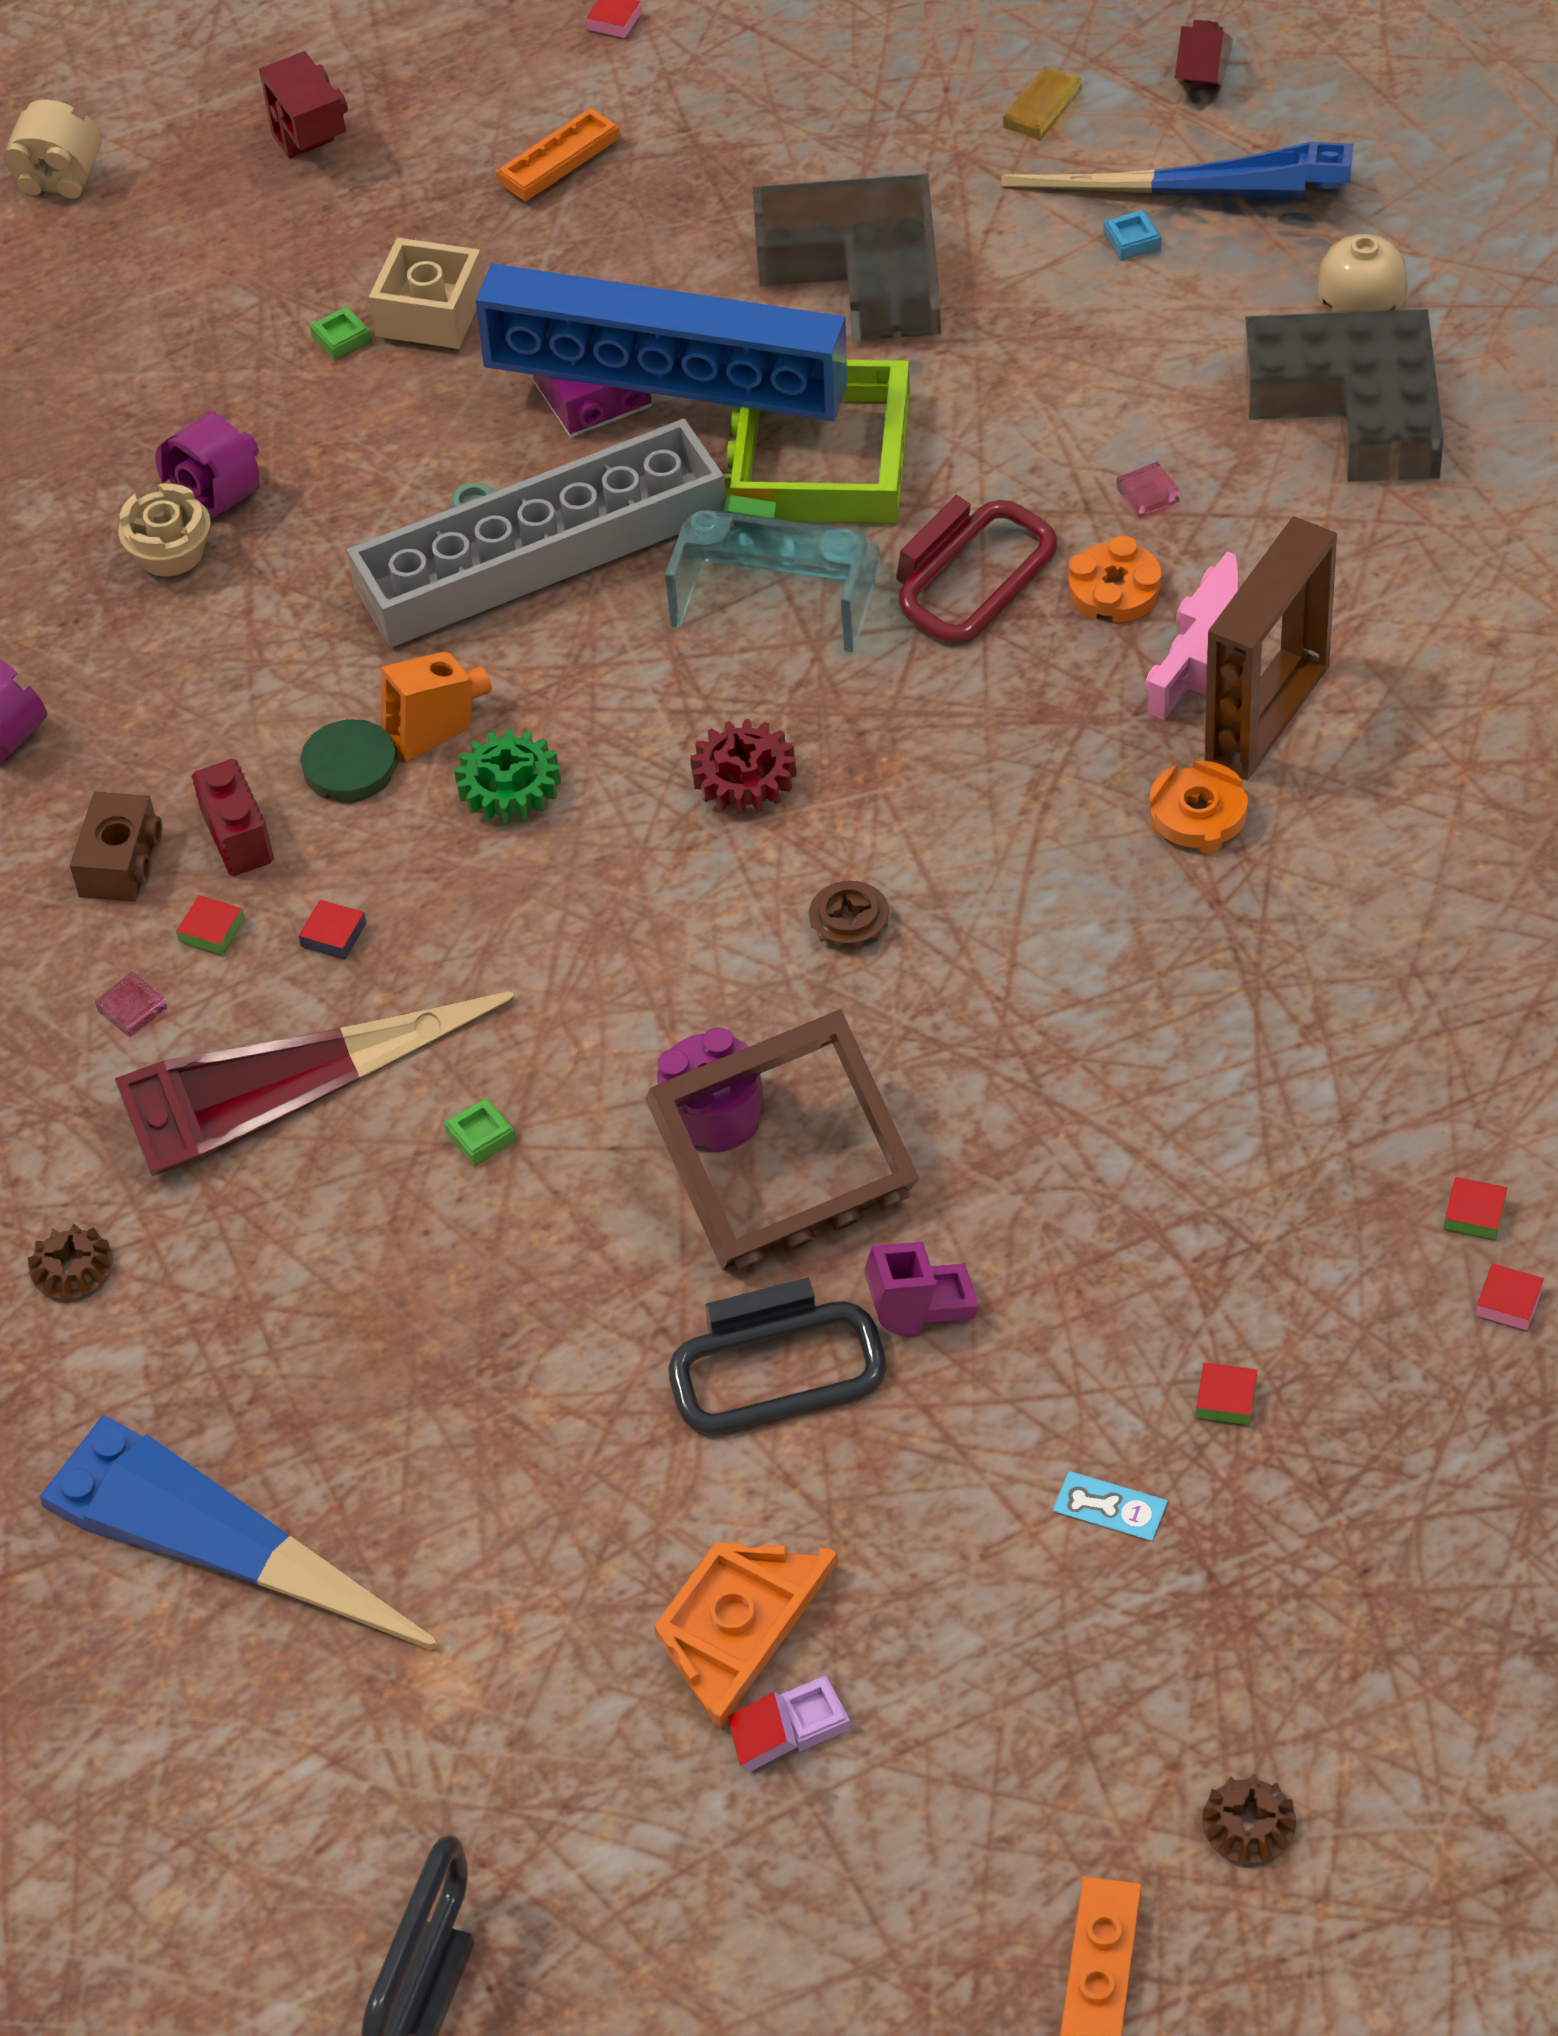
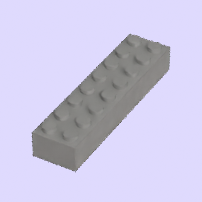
M685 418L346 549L354 589L388 646L392 648L725 516V513H723L726 497L725 480L719 467Z

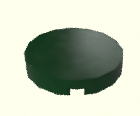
M345 719L329 723L314 732L303 746L300 762L306 784L317 795L328 799L327 795L338 797L341 802H353L369 798L384 789L391 781V773L394 771V768L396 769L398 759L392 736L380 725L367 720Z

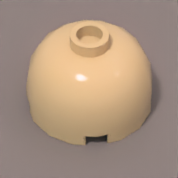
M1354 234L1342 238L1330 247L1321 262L1318 273L1319 300L1322 304L1324 300L1332 306V313L1340 318L1356 322L1383 318V311L1389 310L1393 306H1395V311L1398 310L1407 296L1408 282L1405 259L1396 246L1383 237L1372 234Z

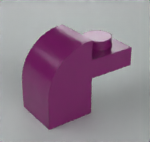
M923 1242L871 1247L865 1266V1277L878 1320L883 1328L897 1335L919 1336L924 1323L975 1318L979 1305L965 1263L931 1266Z

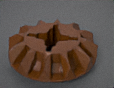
M842 881L825 887L814 897L809 908L811 928L817 931L821 942L831 940L838 950L844 943H854L860 949L863 941L867 939L877 941L880 930L888 927L889 907L886 898L875 887L860 881ZM847 905L848 911H851L853 916L856 917L854 924L847 923V920L842 917L844 912L843 906Z
M74 1223L68 1231L58 1232L52 1228L48 1239L45 1241H35V1252L33 1256L27 1258L30 1277L35 1287L43 1294L56 1299H75L93 1292L107 1279L113 1263L108 1241L101 1238L94 1227L86 1231L81 1230ZM71 1250H75L78 1259L72 1261L71 1266L68 1267V1273L65 1274L61 1261L67 1258Z
M1254 1773L1249 1779L1235 1780L1230 1776L1225 1785L1217 1790L1212 1789L1203 1809L1202 1823L1208 1842L1219 1854L1238 1863L1258 1864L1272 1860L1286 1850L1295 1834L1296 1816L1293 1800L1288 1799L1281 1792L1278 1783L1276 1782L1271 1785L1260 1781ZM1249 1802H1253L1254 1807H1256L1257 1816L1265 1819H1257L1254 1823V1828L1250 1829V1836H1245L1242 1818L1233 1814H1243L1245 1806H1248Z

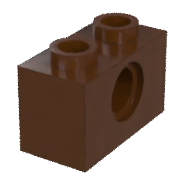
M93 792L70 864L79 897L136 902L141 882L146 883L150 876V853L153 845H159L162 836V820L160 816H155L150 796Z

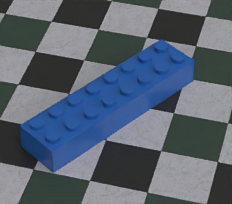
M493 263L489 267L476 298L483 366L486 368L835 421L847 387L845 316Z

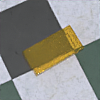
M1044 66L1003 115V128L1041 141L1081 92L1082 78Z

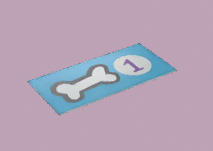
M1068 1471L1052 1511L1152 1541L1168 1500Z

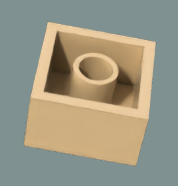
M396 238L369 295L376 337L460 349L477 311L476 298L485 279L480 249Z

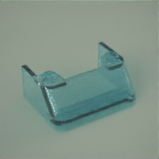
M711 510L695 512L683 522L665 573L671 627H681L703 561L846 580L841 596L844 651L854 652L880 569L879 545L874 539L852 529Z

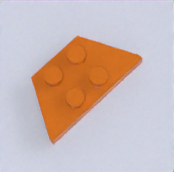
M715 1542L654 1625L656 1638L714 1724L721 1728L728 1720L727 1716L733 1713L838 1564L836 1551L829 1548H819V1555L786 1553V1546L762 1545L751 1548L742 1543Z

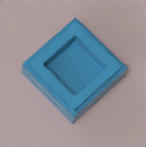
M1145 210L1103 222V233L1120 260L1161 249V235Z

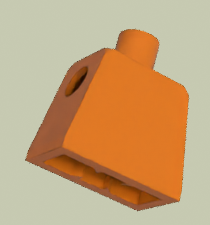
M439 652L381 667V727L392 736L396 752L403 761L407 762L467 731L472 721V700L491 692L490 678L481 666L465 671L456 659L447 652Z

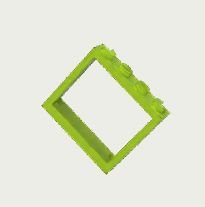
M847 360V387L841 402H887L879 484L752 482L760 410L740 407V409L733 408L732 436L737 437L736 441L728 442L727 464L728 468L732 469V474H724L726 496L733 495L776 502L774 519H771V521L898 524L911 394L909 360ZM733 517V520H738V521H756V520H750V519H743V518Z

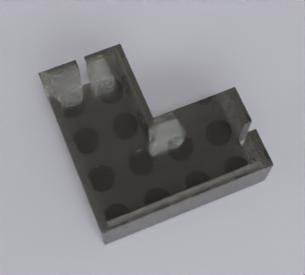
M928 174L753 187L760 286L848 280L852 341L892 338V332L901 331V337L941 335L940 294Z
M1428 309L1245 316L1244 362L1249 420L1341 416L1347 482L1389 480L1393 440H1400L1398 480L1440 478L1443 430Z

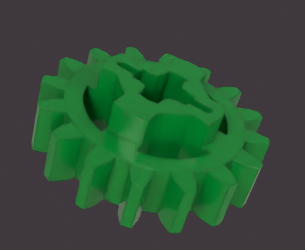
M512 729L506 730L504 738H497L493 732L487 733V743L482 744L475 740L470 742L472 754L460 753V766L454 769L460 801H467L468 811L471 814L482 809L485 821H490L495 814H500L503 823H509L511 815L517 813L523 820L529 819V809L534 808L543 812L546 810L544 798L556 799L557 797L556 785L561 784L557 753L555 750H548V743L544 738L533 743L530 731H526L520 738L514 737Z

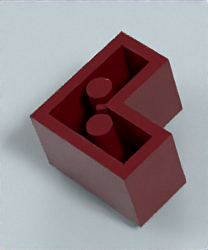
M306 51L259 68L271 133L288 158L335 141V136L346 132L343 114L348 112V106L345 97L339 88H332L324 67L321 64L315 65Z

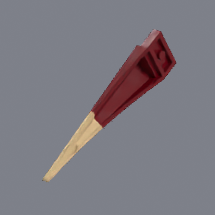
M508 991L367 1023L227 1050L163 1060L115 1078V1083L150 1174L155 1176L198 1159L201 1161L510 1002L514 997V993Z

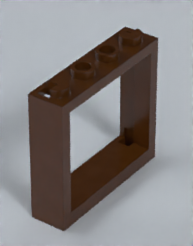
M1293 516L1208 630L1205 761L1224 765L1244 780H1249L1330 666L1337 547L1336 532ZM1282 616L1281 649L1261 675L1262 642ZM1309 650L1318 653L1319 657L1309 654Z
M841 1009L650 1088L645 1098L722 1270L735 1264L739 1270L749 1266L754 1267L768 1259L765 1251L784 1244L787 1251L801 1247L816 1238L813 1231L826 1225L832 1224L834 1231L848 1227L863 1218L860 1211L878 1203L882 1211L890 1209L895 1204L909 1199L910 1196L907 1191L911 1190L919 1180ZM833 1044L892 1174L736 1240L677 1108Z

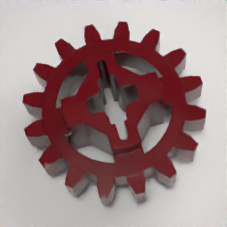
M750 719L744 720L742 728H735L730 721L725 722V732L719 733L714 729L708 730L709 742H696V754L691 755L690 758L694 788L702 790V799L705 802L717 798L718 810L723 811L729 804H734L737 814H742L745 806L752 804L759 812L763 810L762 801L768 799L770 802L777 804L780 802L779 790L791 791V778L797 776L794 746L792 743H785V733L782 730L770 734L769 723L764 722L756 729L752 728Z

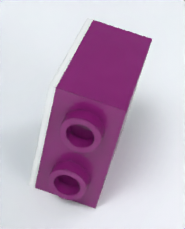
M533 375L534 384L570 438L652 407L651 393Z

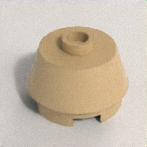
M159 484L158 492L147 494L140 499H137L135 493L125 502L120 512L119 539L125 549L147 572L157 576H175L189 571L201 560L210 528V516L205 506L194 498L193 491L189 488L177 484Z

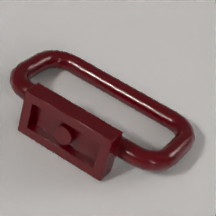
M955 495L900 550L896 580L904 584L899 591L898 600L903 615L934 638L946 643L958 644L970 641L979 635L1051 561L1056 553L1057 536L1053 528L1045 520L1022 505L1008 500L987 502L972 515H969L971 504ZM994 519H1008L1038 539L1039 546L962 624L946 623L918 604V595Z

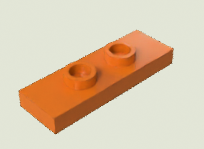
M589 108L496 171L497 183L527 202L620 139V127L594 109Z
M1087 1876L1082 1877L1060 2036H1122L1141 1898V1883Z

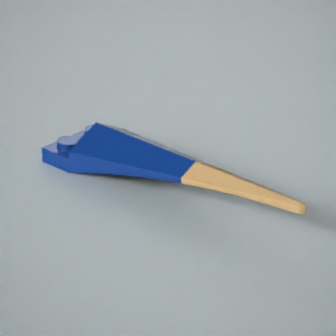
M1306 142L1233 159L1155 170L1099 174L1001 175V187L1305 200L1307 182H1315L1314 185L1323 189H1336L1341 187V183L1350 184L1353 144Z
M104 1414L40 1495L41 1505L44 1508L87 1532L137 1545L235 1576L340 1614L427 1650H437L436 1641L433 1636L148 1434L141 1436Z

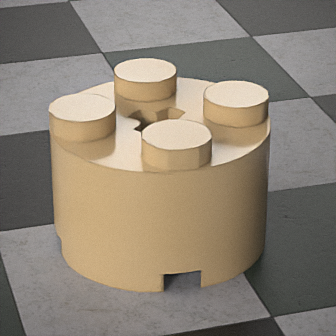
M36 100L30 103L25 111L22 110L4 153L6 166L13 176L18 179L17 186L21 191L28 195H39L41 191L57 192L69 199H76L81 195L102 144L100 130L88 116L83 121L72 114L74 107L55 100Z

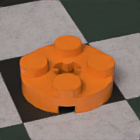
M1116 536L1110 542L1096 544L1085 549L1080 554L1073 556L1069 561V597L1075 608L1087 617L1097 620V614L1112 616V622L1115 623L1129 622L1149 613L1158 602V594L1161 591L1162 585L1161 566L1155 556L1148 550L1137 546L1136 541L1132 537ZM1112 578H1118L1123 580L1122 585H1116L1114 584V582H1105Z
M1193 761V768H1184L1177 771V765L1166 769L1156 778L1150 790L1151 828L1154 832L1175 844L1196 848L1202 853L1219 851L1223 846V842L1235 837L1247 820L1248 796L1242 788V780L1233 770L1211 761ZM1200 800L1207 801V807L1203 809H1195L1187 805V803L1197 804Z

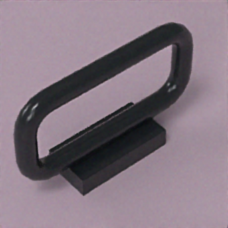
M809 1277L706 1303V1321L709 1334L697 1336L684 1342L673 1353L668 1366L669 1382L677 1409L683 1421L695 1431L707 1435L726 1434L860 1399L873 1393L882 1383L887 1369L884 1348L877 1326L870 1314L859 1305L846 1301L829 1302L815 1306V1295ZM843 1322L855 1329L865 1359L864 1371L855 1378L721 1413L711 1414L705 1412L698 1404L690 1377V1367L695 1360L834 1323Z
M454 1835L439 1838L427 1856L369 1997L363 2017L361 2036H438L474 1947L471 1933L453 1929L464 1900L468 1882V1864L464 1848L460 1840ZM444 1880L439 1901L430 1922H428L427 1919Z

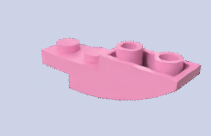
M1227 551L1215 567L1210 566L1204 573L1200 587L1193 596H1187L1181 602L1176 615V622L1180 624L1179 635L1174 639L1169 655L1161 665L1156 664L1152 667L1145 681L1144 688L1148 692L1149 714L1165 720L1188 689L1206 696L1208 630L1238 591V569L1235 554Z

